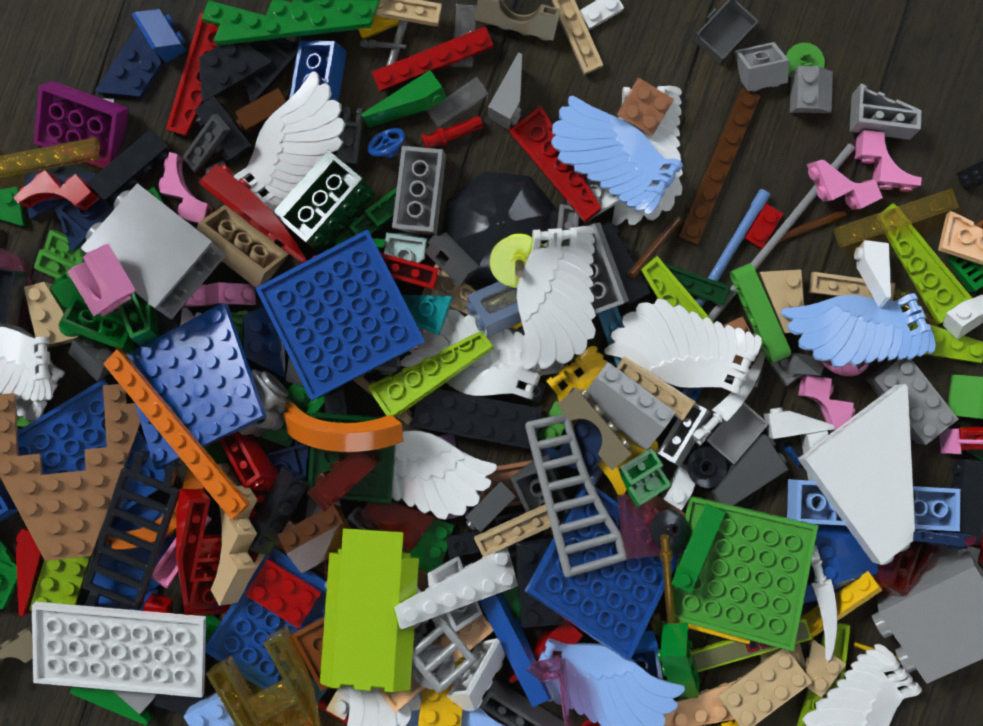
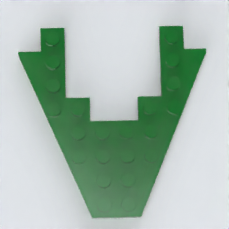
M208 0L201 19L204 23L219 27L214 38L216 45H228L371 28L381 0H293L292 3L284 0H272L266 16Z

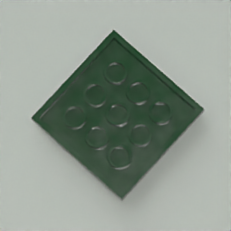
M313 412L312 417L315 419L334 423H358L382 418ZM396 445L360 452L328 451L310 446L308 477L310 484L308 485L307 496L391 503Z

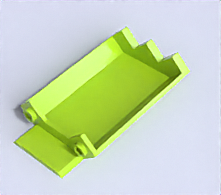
M343 529L342 549H338V552L329 553L320 684L331 688L349 686L354 687V690L367 691L377 688L384 689V692H400L411 689L415 625L401 629L394 607L417 594L419 558L410 557L411 553L402 552L403 532Z

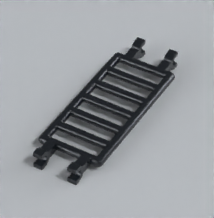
M141 449L140 452H135L131 469L127 467L121 469L83 582V588L90 591L84 606L98 607L99 598L102 596L121 604L119 609L131 610L132 608L139 610L142 607L178 502L180 489L174 487L173 484L182 464L175 461L171 465L168 464L165 469L163 482L142 474L150 451ZM129 477L170 494L168 504L164 505L125 489L127 478ZM121 497L163 513L164 516L161 524L118 508ZM117 516L156 532L157 536L154 544L112 527L114 517ZM108 535L151 552L148 562L106 546ZM102 554L143 570L142 580H136L100 565L99 562ZM95 574H101L137 589L138 592L135 600L94 584Z

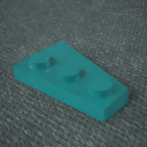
M402 295L417 326L433 334L440 335L454 296Z

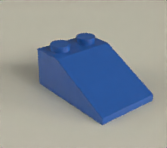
M654 630L644 631L631 659L651 676L663 680Z

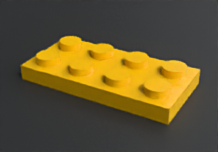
M464 656L455 663V669L466 660ZM454 682L442 693H437L435 689L425 688L422 690L418 726H461L463 709L447 697Z

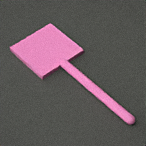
M946 429L939 434L941 453L961 454L960 444H983V440L960 439L959 429Z

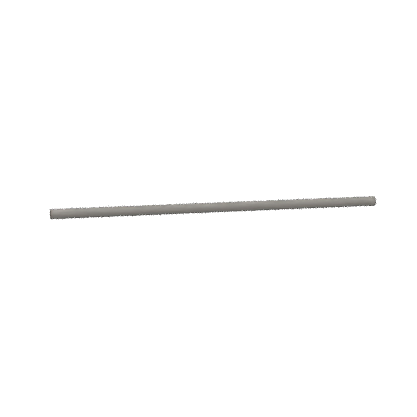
M848 144L831 166L838 170L855 147L852 144ZM816 185L812 187L750 263L755 270L817 196ZM734 285L730 288L724 306L716 305L708 316L713 322L736 295L737 291Z

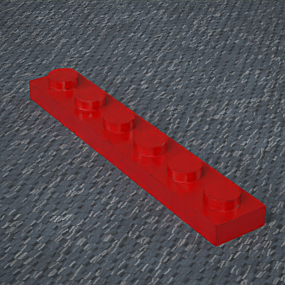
M485 26L372 71L380 93L414 80L429 70L434 72L493 48V44Z

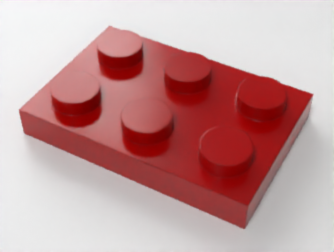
M268 558L245 595L299 629L322 591L276 561Z

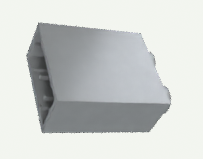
M138 183L132 190L124 191L117 197L113 212L104 222H98L88 230L86 242L81 247L84 252L88 253L109 243L134 286L135 293L171 320L226 256L210 239Z
M969 551L877 595L879 612L872 615L876 627L884 638L891 635L895 636L902 646L895 649L902 666L908 673L918 670L926 684L983 659V571Z

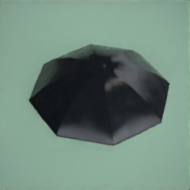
M483 171L447 200L443 233L446 232L480 266L469 282L490 286L499 282L490 268V255L496 244L513 234H526L532 237L533 230L544 232L548 231V229H556L559 211L530 176ZM541 240V243H547V240Z

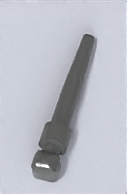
M361 39L360 41L362 47L406 49V45L379 42L372 39L369 41Z

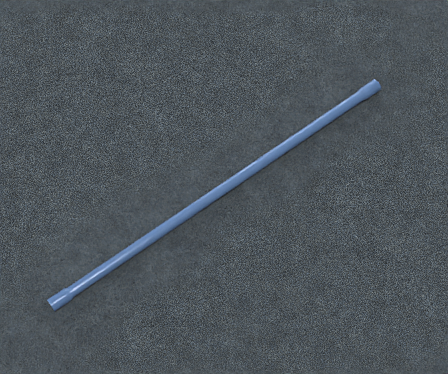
M760 189L748 212L710 273L709 279L718 282L758 213L769 199L771 194L766 190ZM695 298V301L702 308L706 300ZM598 466L593 473L589 474L594 486L603 473Z

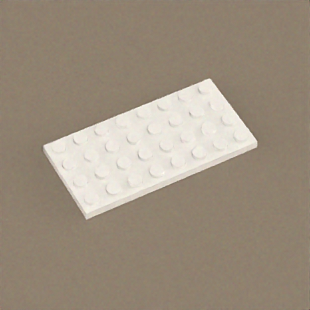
M35 602L32 605L33 683L201 698L204 695L206 616Z

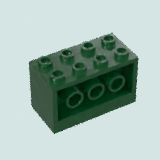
M327 150L273 213L321 254L329 250L334 241L345 233L348 225L359 217L360 212L372 202L376 194L357 173Z

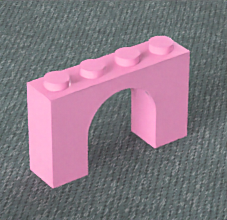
M109 243L88 252L83 257L85 262L72 267L68 271L69 276L93 316L101 314L103 317L113 312L126 301L132 299L130 295L136 291Z

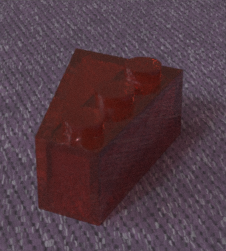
M370 450L346 452L348 456L344 460L341 458L336 460L330 466L332 470L328 474L323 472L315 479L317 484L307 493L324 512L378 465L380 461Z
M392 499L391 503L369 501L361 511V513L384 531L403 532V546L408 550L414 547L436 518L434 513H423L417 507H410Z
M912 541L910 547L894 555V559L890 563L880 564L875 580L882 588V592L889 596L905 597L920 578L919 574L924 567L929 566L931 563L930 559L941 550V547L925 544L926 542Z

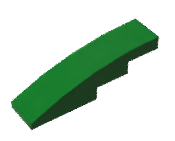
M397 187L348 225L345 233L334 241V245L336 246L367 229L371 236H373L390 222L394 216Z

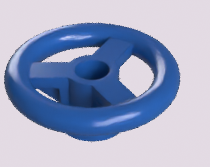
M391 128L380 132L369 142V154L375 157H394L398 154L399 147L405 140L404 131L399 128ZM397 134L399 138L391 139L389 135ZM383 138L380 144L374 148L375 144Z

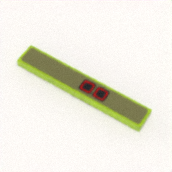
M805 617L800 618L795 644L813 639ZM728 639L690 650L692 658H695L697 671L701 672L780 648L750 640V644H745Z

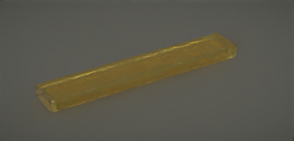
M95 137L0 155V177L99 159V140Z
M951 188L836 227L833 230L839 247L842 248L959 208Z

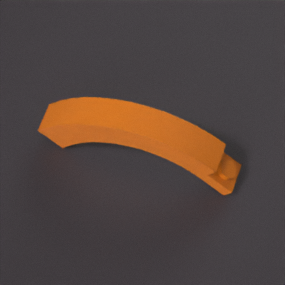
M293 402L284 404L285 413H283V418L287 425L288 434L295 440L314 448L337 452H360L381 449L404 442L402 423L392 415L366 422L334 423L308 416Z
M186 470L182 489H202L207 494V490L192 471ZM177 505L165 539L176 533ZM163 516L156 520L155 523L161 524ZM144 527L126 532L153 544L157 536L156 532ZM108 535L106 544H111L112 542L111 548L113 549L140 548Z

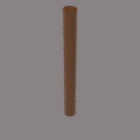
M842 209L791 229L785 233L778 243L844 218L846 213Z
M675 217L636 262L628 272L629 277L635 278L682 222L679 217Z

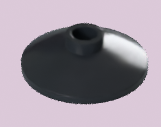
M701 447L693 451L689 456L687 472L690 479L696 485L703 488H712L719 485L725 478L727 463L724 456L715 448ZM703 464H705V465L707 466V470H706V471H703V470H702V465H703Z
M666 509L654 516L650 526V533L653 542L660 549V536L663 534L669 535L670 549L674 552L683 548L687 543L689 526L681 513L676 510ZM672 527L675 528V533H674V534H673L672 531H671V528H672Z

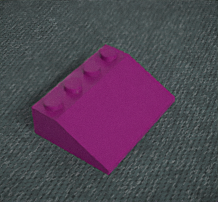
M55 81L41 84L38 91L33 144L104 169L116 158L126 130L129 108Z

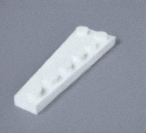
M508 547L482 557V559L467 565L459 572L451 574L445 580L437 584L435 583L425 591L419 592L396 605L394 609L399 627L401 629L407 628L517 587L518 583Z

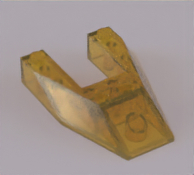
M287 625L268 635L263 643L280 672L282 680L253 695L232 656L213 665L206 674L235 726H321L313 683Z

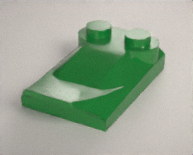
M75 295L58 325L60 332L65 336L76 337L80 334L123 350L128 354H132L136 345L130 338L120 314L111 312L103 317L101 314L93 316L84 299Z

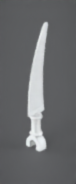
M763 352L759 354L746 380L742 382L740 394L731 392L721 403L712 409L714 412L713 417L693 433L694 441L697 444L701 445L707 436L711 434V430L719 422L722 423V419L727 422L744 403L760 374L765 358Z
M814 545L811 565L814 569V580L816 582L811 584L820 607L825 636V659L829 661L833 654L837 632L836 599L832 581L824 576L821 565L823 561L820 560L817 546Z

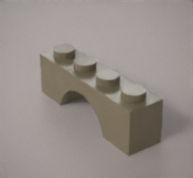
M478 0L474 20L479 21L483 25L491 24L499 26L503 30H514L522 35H533L541 40L553 41L561 9L541 4L535 12L528 15H519L512 12L506 6L504 0Z
M577 387L557 405L570 421L586 419L593 422L599 428L602 435V446L598 455L613 470L632 455L630 450L632 446L625 438L621 440L616 434L619 430L611 421L609 423L606 422L602 417L605 414L598 405L593 406L589 401L591 397L584 388L580 390Z
M30 627L17 634L19 638L13 641L11 638L0 645L2 648L0 649V666L7 657L20 659L24 663L33 659L32 629Z

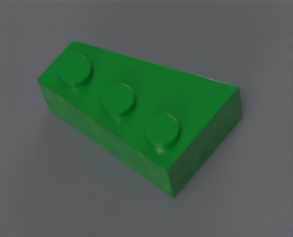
M134 292L130 295L132 299L119 306V311L130 338L141 346L159 337L158 310Z
M688 623L663 624L661 649H658V660L662 662L663 676H667L668 682L685 686L684 692L674 699L699 698L700 681L695 658H692L690 652L692 641L688 640Z

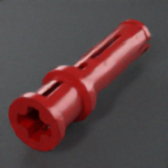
M478 115L446 129L438 128L436 132L426 136L423 134L421 138L425 148L432 149L440 145L445 146L452 139L482 129L483 125H481L482 121Z

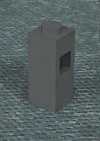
M446 232L439 236L434 235L429 240V246L425 253L458 286L469 281L480 267Z
M500 480L466 514L467 525L472 530L478 529L481 532L516 497V494Z

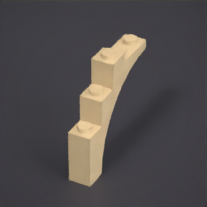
M218 463L217 465L250 505L235 520H231L220 507L222 547L217 575L211 588L219 606L238 603L256 569V565L251 559L248 550L257 533L248 517L257 498L250 488H244L228 463Z

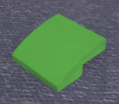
M53 229L49 231L44 249L39 250L34 268L55 278L65 273L69 276L68 271L72 267L85 262L83 257L87 253L81 247L74 253L68 246L69 242L66 235Z

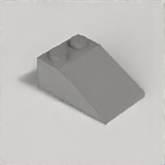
M519 52L488 106V119L510 130L512 125L515 126L518 123L522 110L520 109L522 54Z

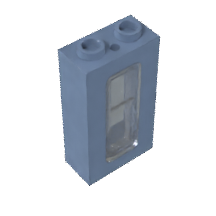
M496 282L467 295V312L470 316H474L478 330L480 332L483 331L486 337H490L521 322L516 299L517 288Z

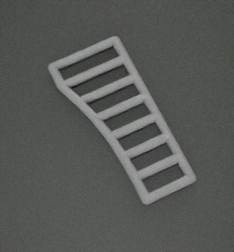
M565 414L527 422L525 428L564 576L569 578L627 560L622 534L608 514L590 479L572 421ZM564 422L567 435L541 441L537 440L535 429ZM566 443L570 444L573 455L543 462L541 449ZM576 463L580 475L548 482L545 470ZM584 483L589 495L554 504L551 491ZM593 503L599 512L598 515L562 525L559 524L556 513ZM602 522L606 524L611 532L607 535L565 546L562 533ZM615 541L618 554L570 567L568 554Z
M417 587V594H418L419 592H422V591ZM439 615L432 618L438 626L413 647L412 663L435 691L442 693L476 663V657L445 619ZM422 622L415 624L414 629L417 628ZM445 633L452 643L425 665L417 655L441 634ZM458 649L466 660L439 682L432 671Z

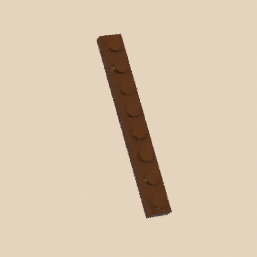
M741 88L680 230L679 239L693 245H698L760 95L747 91L744 88Z

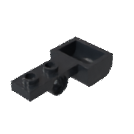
M525 510L498 514L495 517L496 526L525 514ZM494 527L484 528L481 532L476 529L475 531L470 530L465 533L446 536L449 558L480 552L474 536ZM514 543L507 546L510 556H515Z

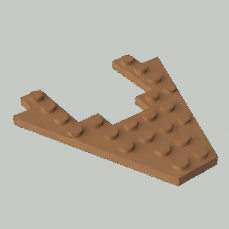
M120 384L103 385L107 447L85 449V471L46 475L42 473L41 454L19 456L16 394H0V477L45 561L93 555L120 471L127 464L141 426L135 403L127 404V392Z

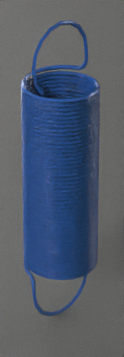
M787 445L784 450L798 467L801 465L798 460L799 455L791 445Z

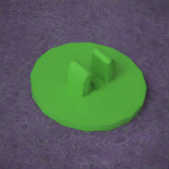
M810 43L796 44L786 54L789 60L788 76L790 78L791 71L798 66H819L824 68L825 59L820 49Z

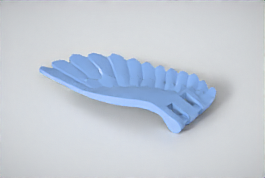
M570 96L568 99L569 106H562L559 110V119L561 120L556 121L552 126V132L555 137H553L551 145L560 152L558 160L565 165H573L575 173L587 174L589 181L600 182V188H610L609 193L614 196H620L619 201L627 203L628 208L636 207V211L645 210L644 213L646 215L651 214L664 196V190L669 188L676 178V172L682 169L683 163L678 159H665L640 130L625 120L592 107L575 96Z
M915 293L904 296L896 301H887L883 307H878L873 298L859 295H843L807 306L784 308L781 310L782 316L793 320L787 324L788 330L794 335H802L798 341L799 347L803 350L813 351L815 360L831 361L833 367H843L848 362L852 366H856L863 361L869 364L874 359L881 362L886 357L890 361L895 359L896 356L898 360L904 358L910 360L916 355L921 357L926 351L928 354H931L936 346L932 329L925 321L926 316L922 307L917 304L918 298ZM909 305L910 310L902 312L900 307ZM917 323L919 328L910 331L908 325Z

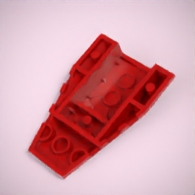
M216 164L199 181L204 189L271 241L275 242L278 240L283 244L281 248L301 264L307 261L281 221L250 191L251 185L242 178L239 181L233 177L235 175L234 172L223 164L220 167Z

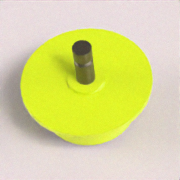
M513 234L501 240L493 248L490 255V268L495 278L502 284L517 288L519 278L524 276V265L532 250L531 236Z

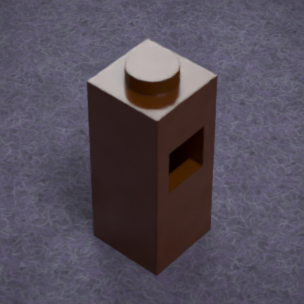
M277 88L236 111L238 116L236 122L242 131L246 130L251 135L260 130L268 118L287 101L280 89Z

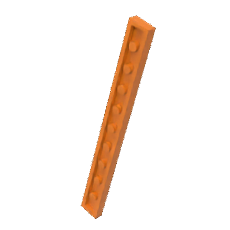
M116 349L103 363L228 517L231 520L237 519L250 503L123 350Z

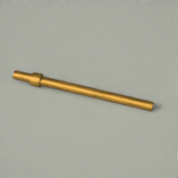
M663 534L660 536L661 550L659 554L663 565L667 624L675 623L673 585L671 584V561L673 560V555L670 549L669 535Z

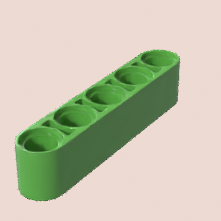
M748 263L731 271L730 278L755 334L761 337V348L768 362L773 364L790 356V347L752 264Z

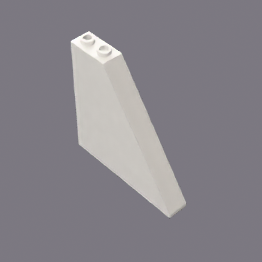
M906 384L894 385L798 458L871 561L881 565L890 563L894 559V555L908 549L910 543L914 541L913 532L915 531L908 387Z

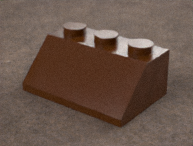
M332 504L278 534V537L288 557L301 573H305L328 560L329 553L338 552V549H342L343 529H351L341 507Z

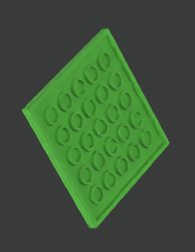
M690 496L685 516L689 526V538L685 546L679 550L675 573L705 504H710L726 511L693 591L690 593L673 585L675 620L794 652L818 525Z

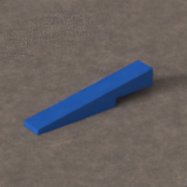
M503 592L479 600L532 707L552 699L519 619L513 618Z

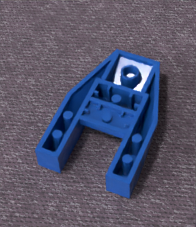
M817 524L818 530L815 545L817 546L820 560L823 561L821 565L824 576L827 579H831L834 593L859 579L867 571L873 576L879 573L878 564L871 561L847 526ZM812 565L810 566L803 604L817 601L811 584L816 582Z

